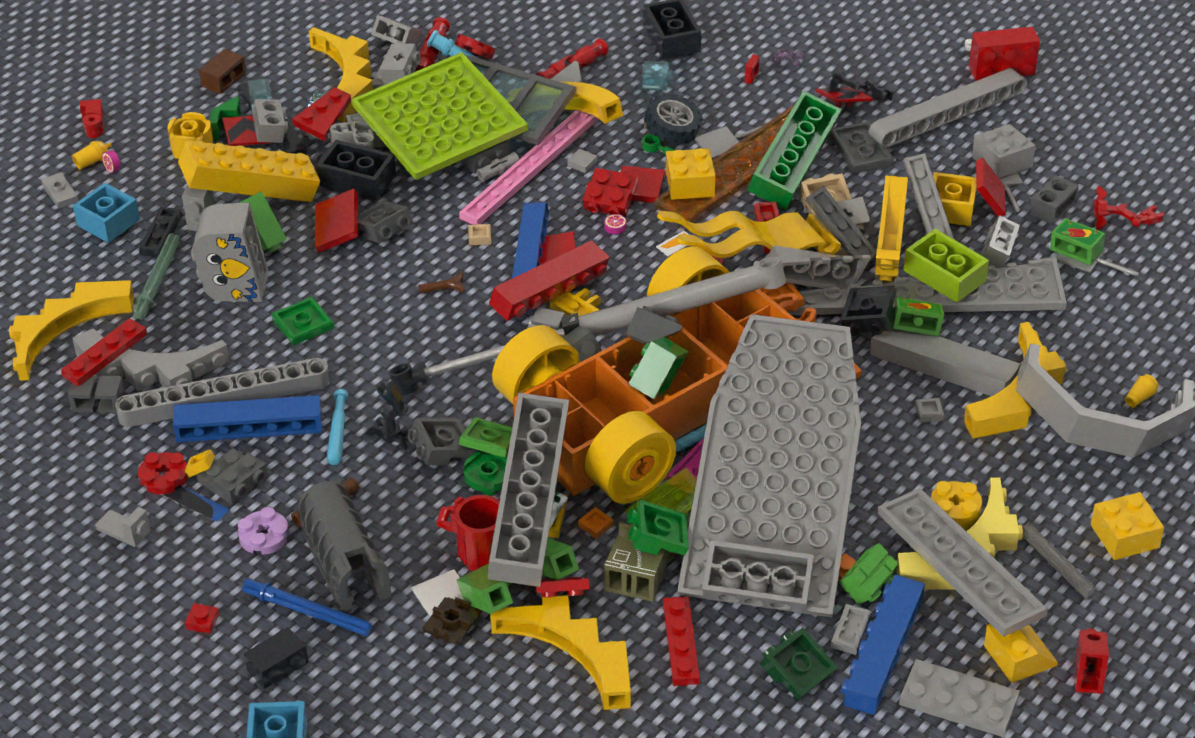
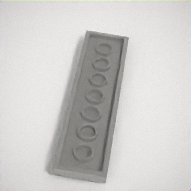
M921 488L878 506V515L1003 637L1047 616V608Z

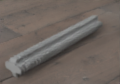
M1030 522L1022 526L1023 538L1085 599H1088L1089 596L1095 593L1096 587L1088 579H1085L1086 577H1083L1084 575L1052 546Z

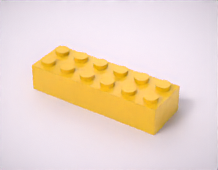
M186 140L178 160L188 187L193 189L255 195L262 191L264 197L312 202L320 183V179L308 155L302 153L292 154L283 151H268L262 148L252 149L243 146H228L221 143L212 144L199 140Z

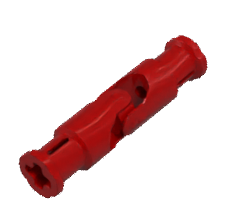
M437 17L434 19L433 27L429 30L419 52L420 64L417 65L415 72L435 63L440 51L432 46L428 47L427 42L435 30L439 31V34L446 38V33L450 29V22L446 18Z
M598 38L592 45H586L578 49L574 55H568L551 64L549 69L543 72L539 71L536 75L551 79L574 61L578 62L579 69L580 67L588 66L595 62L596 58L606 56L609 53L608 45L604 40Z

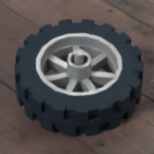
M669 94L657 95L648 104L644 115V123H646V128L651 130L650 133L658 136V139L662 141L667 140L668 143L672 144L674 142L678 144L689 143L697 136L702 123L701 111L695 107L696 105L693 102H688V99L684 97L680 98L675 94L672 96Z

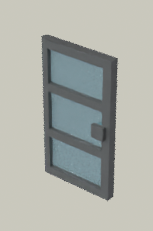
M465 55L527 122L528 131L513 137L519 140L539 145L577 91L576 86Z

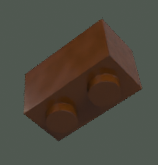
M223 49L199 69L201 87L222 94L246 74L244 56L227 49Z

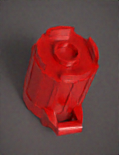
M474 495L465 499L464 497H458L454 501V506L441 507L436 521L438 527L456 533L458 558L471 571L489 564L500 501L488 495ZM449 514H450L451 522H448V521H447V520H448V517H449Z

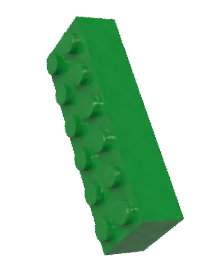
M803 91L754 172L747 191L769 202H776L777 206L787 210L801 182L805 179L833 130L842 109Z

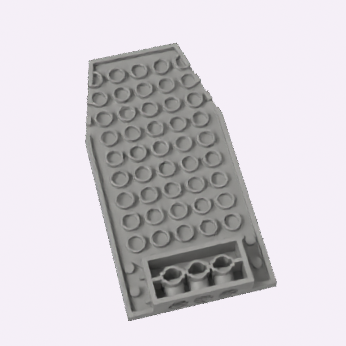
M750 315L738 341V346L732 354L726 372L722 376L719 387L710 402L688 528L689 549L683 556L677 590L678 595L833 618L861 429L850 327Z

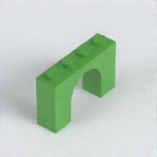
M548 538L542 575L559 580L579 570L572 547ZM489 564L456 581L463 600L470 602L471 606L492 614L512 604L513 601L507 587L511 583L488 579Z

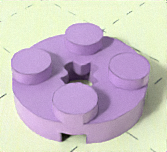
M265 507L261 511L254 512L238 522L239 542L248 552L253 553V550L261 551L262 554H270L281 549L287 542L286 538L289 535L288 522L281 514L276 513L273 508ZM263 530H267V531H268L267 534H264V533H262V532L259 533V532H260V531H263Z

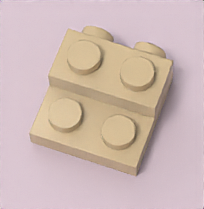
M828 174L818 179L808 178L801 182L798 189L804 209H808L809 214H814L815 216L816 213L805 200L823 186L836 202L852 199L843 174Z

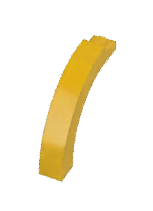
M562 82L577 87L575 95L565 109L591 114L600 119L604 124L623 116L620 98L609 90L582 82ZM541 84L536 85L517 113L524 117L549 110L562 90ZM521 89L509 93V99L506 101L511 104Z

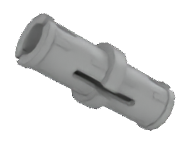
M512 152L501 159H494L491 164L477 169L476 173L479 180L485 182L496 175L501 176L519 160V157L515 152Z

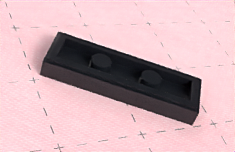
M159 208L139 248L140 255L159 256L168 235L174 233L182 217L181 209Z

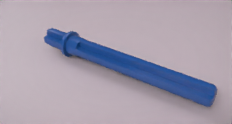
M246 579L242 587L245 593L259 597L263 603L266 601L275 603L364 636H368L372 630V623L282 591L273 587L269 582L263 584L252 579Z

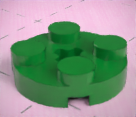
M483 451L472 454L464 464L465 483L472 489L483 492L484 495L492 496L496 494L497 491L502 489L508 456L505 458L494 454H483ZM484 470H485V471L493 470V472H491V473H485Z

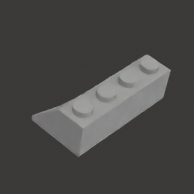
M773 245L767 256L780 258L786 283L818 288L836 286L840 289L849 288L850 284H856L871 259L870 255H831Z

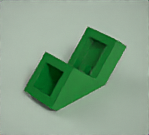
M234 97L211 110L209 121L211 123L213 140H220L221 130L224 127L222 118L241 117L239 97Z

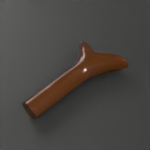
M461 271L448 280L419 284V294L443 289H454L464 293L465 288L461 284L464 274Z

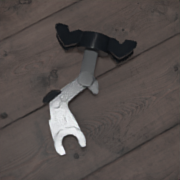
M840 64L834 70L827 89L829 93L836 92L839 89V84H844L857 91L859 89L870 91L871 94L883 101L886 99L892 101L894 96L893 91L881 86H874L870 81L860 83L842 78L846 71Z
M390 381L387 385L381 383L377 388V392L393 409L389 411L383 407L380 410L382 417H378L375 420L381 427L373 425L366 430L365 434L382 436L384 441L397 442L406 450L408 446L403 437L408 436L410 428L401 430L400 425L395 423V417L405 415L409 408L404 407L401 401L403 397L393 381Z

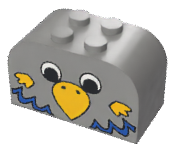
M250 202L216 204L207 207L201 213L191 250L192 261H196L197 277L201 279L205 292L216 301L262 302L269 271Z

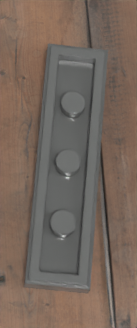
M824 186L806 198L805 201L831 234L841 243V246L849 256L870 255L871 259L868 264L876 259V250Z

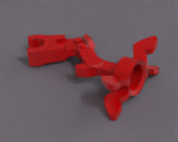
M1097 186L1096 194L1098 196L1096 199H1093V204H1095L1094 216L1097 220L1096 230L1102 229L1107 224L1105 216L1109 214L1122 215L1131 221V225L1136 227L1144 223L1150 225L1162 222L1164 213L1156 214V205L1150 206L1140 214L1126 209L1127 204H1120L1119 206L1107 205V200H1104L1107 192L1101 186Z

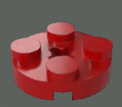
M458 34L455 45L490 60H492L496 48L462 34Z
M170 452L148 453L138 469L141 486H145L147 491L152 494L161 495L175 491L174 488L180 484L181 487L185 485L188 475L185 472L187 463L184 460V456L181 453Z

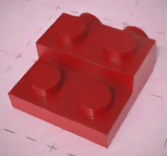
M595 168L591 182H588L582 199L584 209L592 213L602 212L609 215L619 214L627 217L638 182L637 175Z

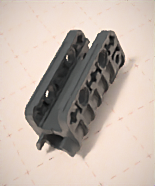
M340 480L318 483L309 488L303 495L301 491L297 492L300 498L299 513L304 537L339 611L343 613L352 611L351 602H354V598L347 583L352 574L363 571L376 598H379L380 601L391 598L388 568L375 551L374 544L368 537L367 530L361 523L360 516L355 511L354 504L348 497L347 490Z

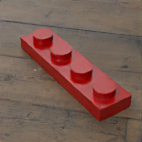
M129 318L62 368V377L79 387L147 335L146 327Z
M689 596L663 598L673 686L699 685L700 677Z

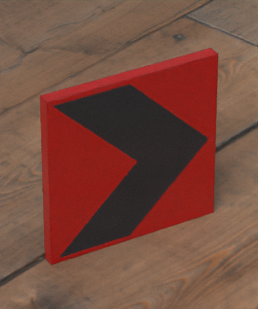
M851 87L839 88L838 91L831 93L827 92L828 88L816 89L817 93L835 102V105L841 108L842 102H845L846 106L851 107L852 102L872 101L873 99L867 94Z
M253 116L222 118L229 146L272 143L257 142Z

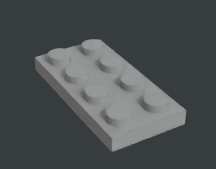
M916 659L901 693L899 705L1004 738L1020 691Z

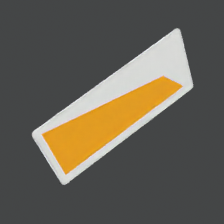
M683 231L659 244L656 248L669 256L687 246L677 242L678 235L689 234Z

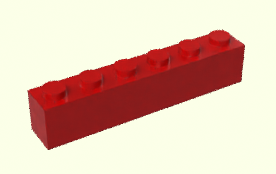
M591 240L494 287L489 305L506 321L515 317H521L525 312L537 309L541 304L553 301L557 296L565 292L569 293L574 288L585 285L596 277L603 276L607 271L610 257Z

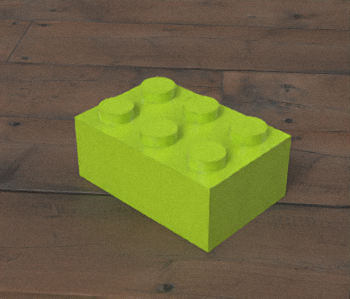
M934 229L906 249L904 271L958 303L986 282L989 260L939 230Z

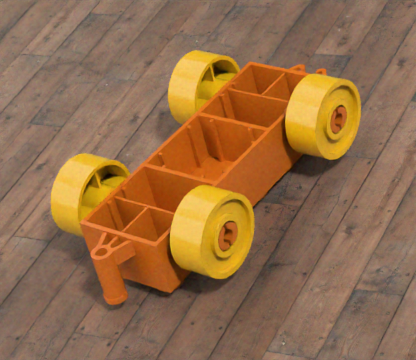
M695 246L686 247L672 254L660 265L650 281L647 296L730 272L702 248ZM758 289L669 315L678 319V324L682 325L680 333L667 339L689 351L668 392L655 399L629 385L632 378L629 374L634 365L641 362L643 358L641 352L645 344L627 337L580 362L577 350L554 329L545 325L533 326L523 330L504 346L495 361L492 380L495 388L513 404L514 417L519 393L569 400L557 481L573 496L597 484L615 502L621 504L631 503L648 495L666 477L676 455V443L674 440L707 422L712 397L716 393L719 382L726 372L730 358L738 346V341L750 315L815 322L816 310L814 308H807L802 316L796 319L787 311L795 312L798 309L797 294L787 293L768 297Z

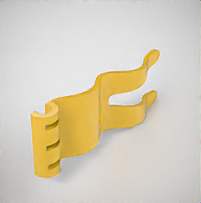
M659 211L657 214L658 219L679 223L693 234L703 237L715 236L735 227L740 228L741 230H738L727 239L714 244L704 242L695 235H678V243L700 247L711 256L717 258L731 257L753 245H764L770 250L773 245L801 250L814 247L819 253L835 255L841 246V243L814 214H808V218L804 220L799 213H785L769 221L756 222L750 220L741 212L727 211L707 222L698 224L690 223L674 212Z

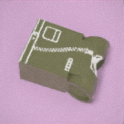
M619 522V535L604 564V591L654 602L667 564L673 560L677 553L661 548L658 554L654 555L634 549L633 541L628 540V532L632 525Z

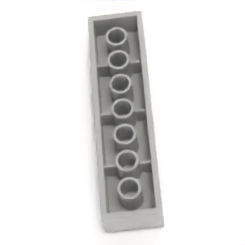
M525 393L518 394L489 560L488 579L538 587L541 585L569 400Z

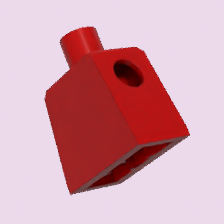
M1092 628L1079 631L1075 655L1076 692L1103 693L1109 659L1107 633L1096 631ZM1088 663L1094 665L1095 670L1093 672L1086 671Z

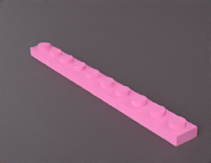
M574 111L550 132L539 145H535L459 212L460 219L472 225L484 222L599 119L582 111Z

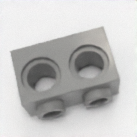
M255 99L253 121L257 142L283 143L284 134L288 133V122L285 121V108L281 107L280 100Z
M1000 215L988 231L981 252V256L989 260L988 266L994 265L995 268H1001L1009 258L1020 226Z

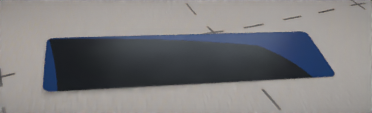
M181 485L175 487V491L171 493L161 494L216 522L229 511L228 508L183 486L181 487Z

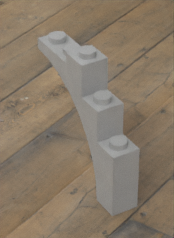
M94 328L72 338L77 357L104 338ZM223 340L205 347L174 353H148L128 349L95 375L97 379L100 378V375L124 376L137 391L157 382L165 388L190 383L192 380L229 363L228 349Z

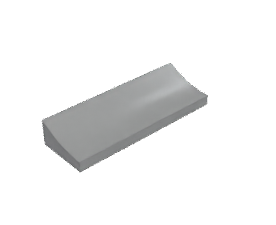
M892 325L890 331H883L880 335H875L871 339L870 355L989 396L999 393L1011 384L1018 375L1021 366L1020 363L939 336L893 329Z

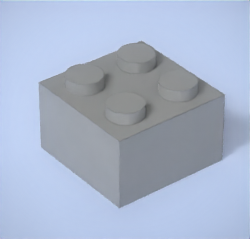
M1011 124L974 136L972 158L975 160L984 158L998 178L1033 167L1035 145Z

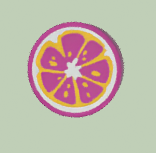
M113 150L104 152L102 159L107 171L110 173L119 171L121 165L118 155Z
M612 214L605 218L604 228L606 232L616 235L626 230L627 225L624 216Z

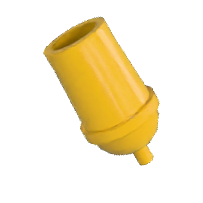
M93 141L85 148L72 154L73 162L79 170L96 162L103 161V153L107 152V148L112 145L110 142L105 145L101 141Z

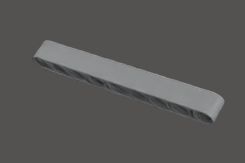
M1011 68L879 119L870 126L869 135L883 147H890L1017 96L1026 89L1027 80Z
M312 358L124 395L116 401L118 421L122 426L132 427L173 419L174 405L271 399L325 388L329 383L328 364L324 359Z

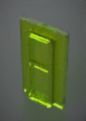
M684 468L640 500L686 514L692 510L697 480L687 468ZM637 502L625 510L627 514L631 508H635Z

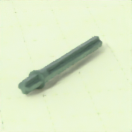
M172 233L168 235L141 294L135 299L136 305L133 309V317L135 319L143 320L148 310L153 307V299L180 243L179 235Z

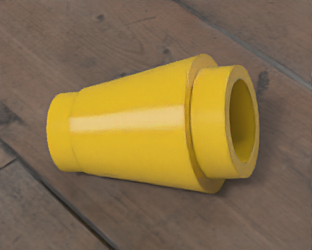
M1149 374L1139 376L1124 398L1126 404L1135 408L1155 395L1159 388L1157 380Z

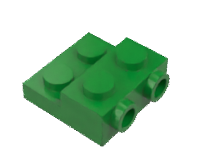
M639 500L635 508L629 510L627 523L632 526L628 532V540L633 541L634 549L657 555L661 548L681 555L686 554L689 549L686 514L643 500Z

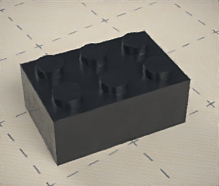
M666 0L643 5V25L662 59L701 52V30L684 0Z
M339 140L334 141L316 165L317 175L320 179L319 186L342 192L355 189L358 196L376 201L396 176L394 154Z

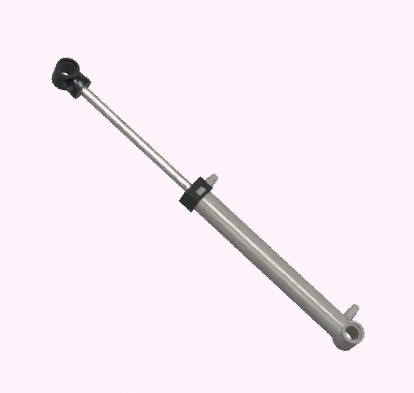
M767 257L761 261H755L753 266L582 316H579L578 313L562 317L563 329L556 330V332L563 338L575 328L581 326L590 330L595 337L629 327L637 307L643 308V306H648L657 311L656 315L665 317L666 315L761 288L775 289L786 283V277L780 258ZM504 346L426 368L424 362L417 363V368L413 370L410 364L403 363L391 368L388 373L391 381L396 384L401 396H405L415 392L419 387V382L423 386L429 385V377L497 358Z

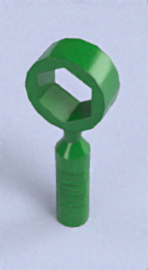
M647 134L642 138V148L646 152L653 153L662 150L666 155V151H675L668 146H661V140L656 135Z

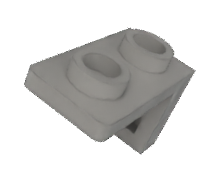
M137 507L129 517L109 510L95 524L96 530L133 547H136L151 531L147 511L140 507Z

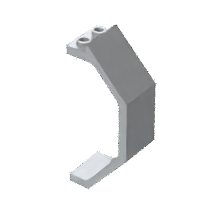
M1030 343L1018 372L1016 391L1068 443L1134 458L1187 431L1195 417V391H1193L1194 381L1183 380L1182 391L1178 390L1175 404L1170 405V411L1151 420L1140 421L1088 409L1080 405L1040 366L1038 361L1040 345Z

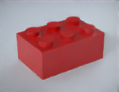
M1034 27L972 33L969 69L974 80H981L1009 68L1015 70L1021 76L1035 75L1040 40Z

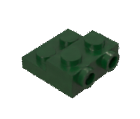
M803 627L796 633L792 630L781 638L780 641L782 643L778 647L773 644L762 653L764 659L760 662L762 668L775 683L782 682L797 700H800L838 668Z

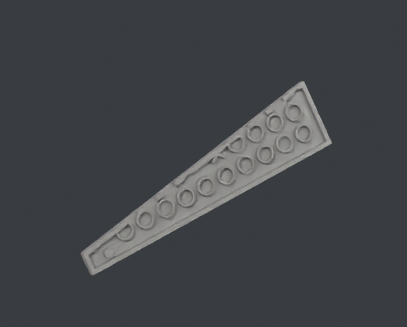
M1052 257L1030 260L1028 264L1018 266L1016 263H1007V266L1003 268H995L994 265L988 266L986 282L958 303L917 278L910 276L895 278L894 282L883 284L880 280L872 281V285L860 286L857 283L850 284V287L845 289L835 286L798 291L804 298L805 306L798 308L795 312L789 311L788 313L790 315H802L805 309L814 308L816 315L842 314L850 288L892 285L895 286L897 292L895 299L896 297L942 304L943 312L1065 310L1066 298L1057 259Z

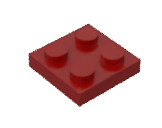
M587 577L561 578L559 580L544 579L541 580L540 587L535 586L537 593H541L542 597L558 596V591H567L568 595H583L584 590L589 589V579Z

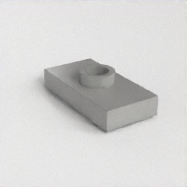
M61 172L41 179L42 186L58 209L78 202L77 194Z
M846 604L832 638L831 648L856 655L871 618V610Z

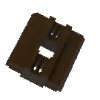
M444 597L438 607L434 606L433 614L423 626V630L433 635L437 640L441 638L447 644L451 642L458 645L477 620L481 611L471 606L468 601L457 597L455 599Z

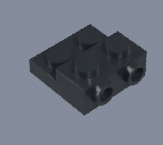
M895 286L850 288L840 321L842 326L850 327L851 336H858L860 333L866 332L880 335L883 331H890L894 318L892 306L897 293Z

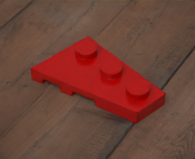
M334 87L292 118L293 126L325 142L331 125L336 124L335 122L338 117L343 115L351 103V95Z

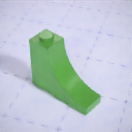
M262 191L241 201L240 203L250 202L263 251L268 249L271 253L281 248L280 243L287 238Z

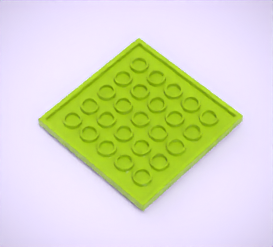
M462 52L351 99L355 110L415 180L528 131L527 122Z

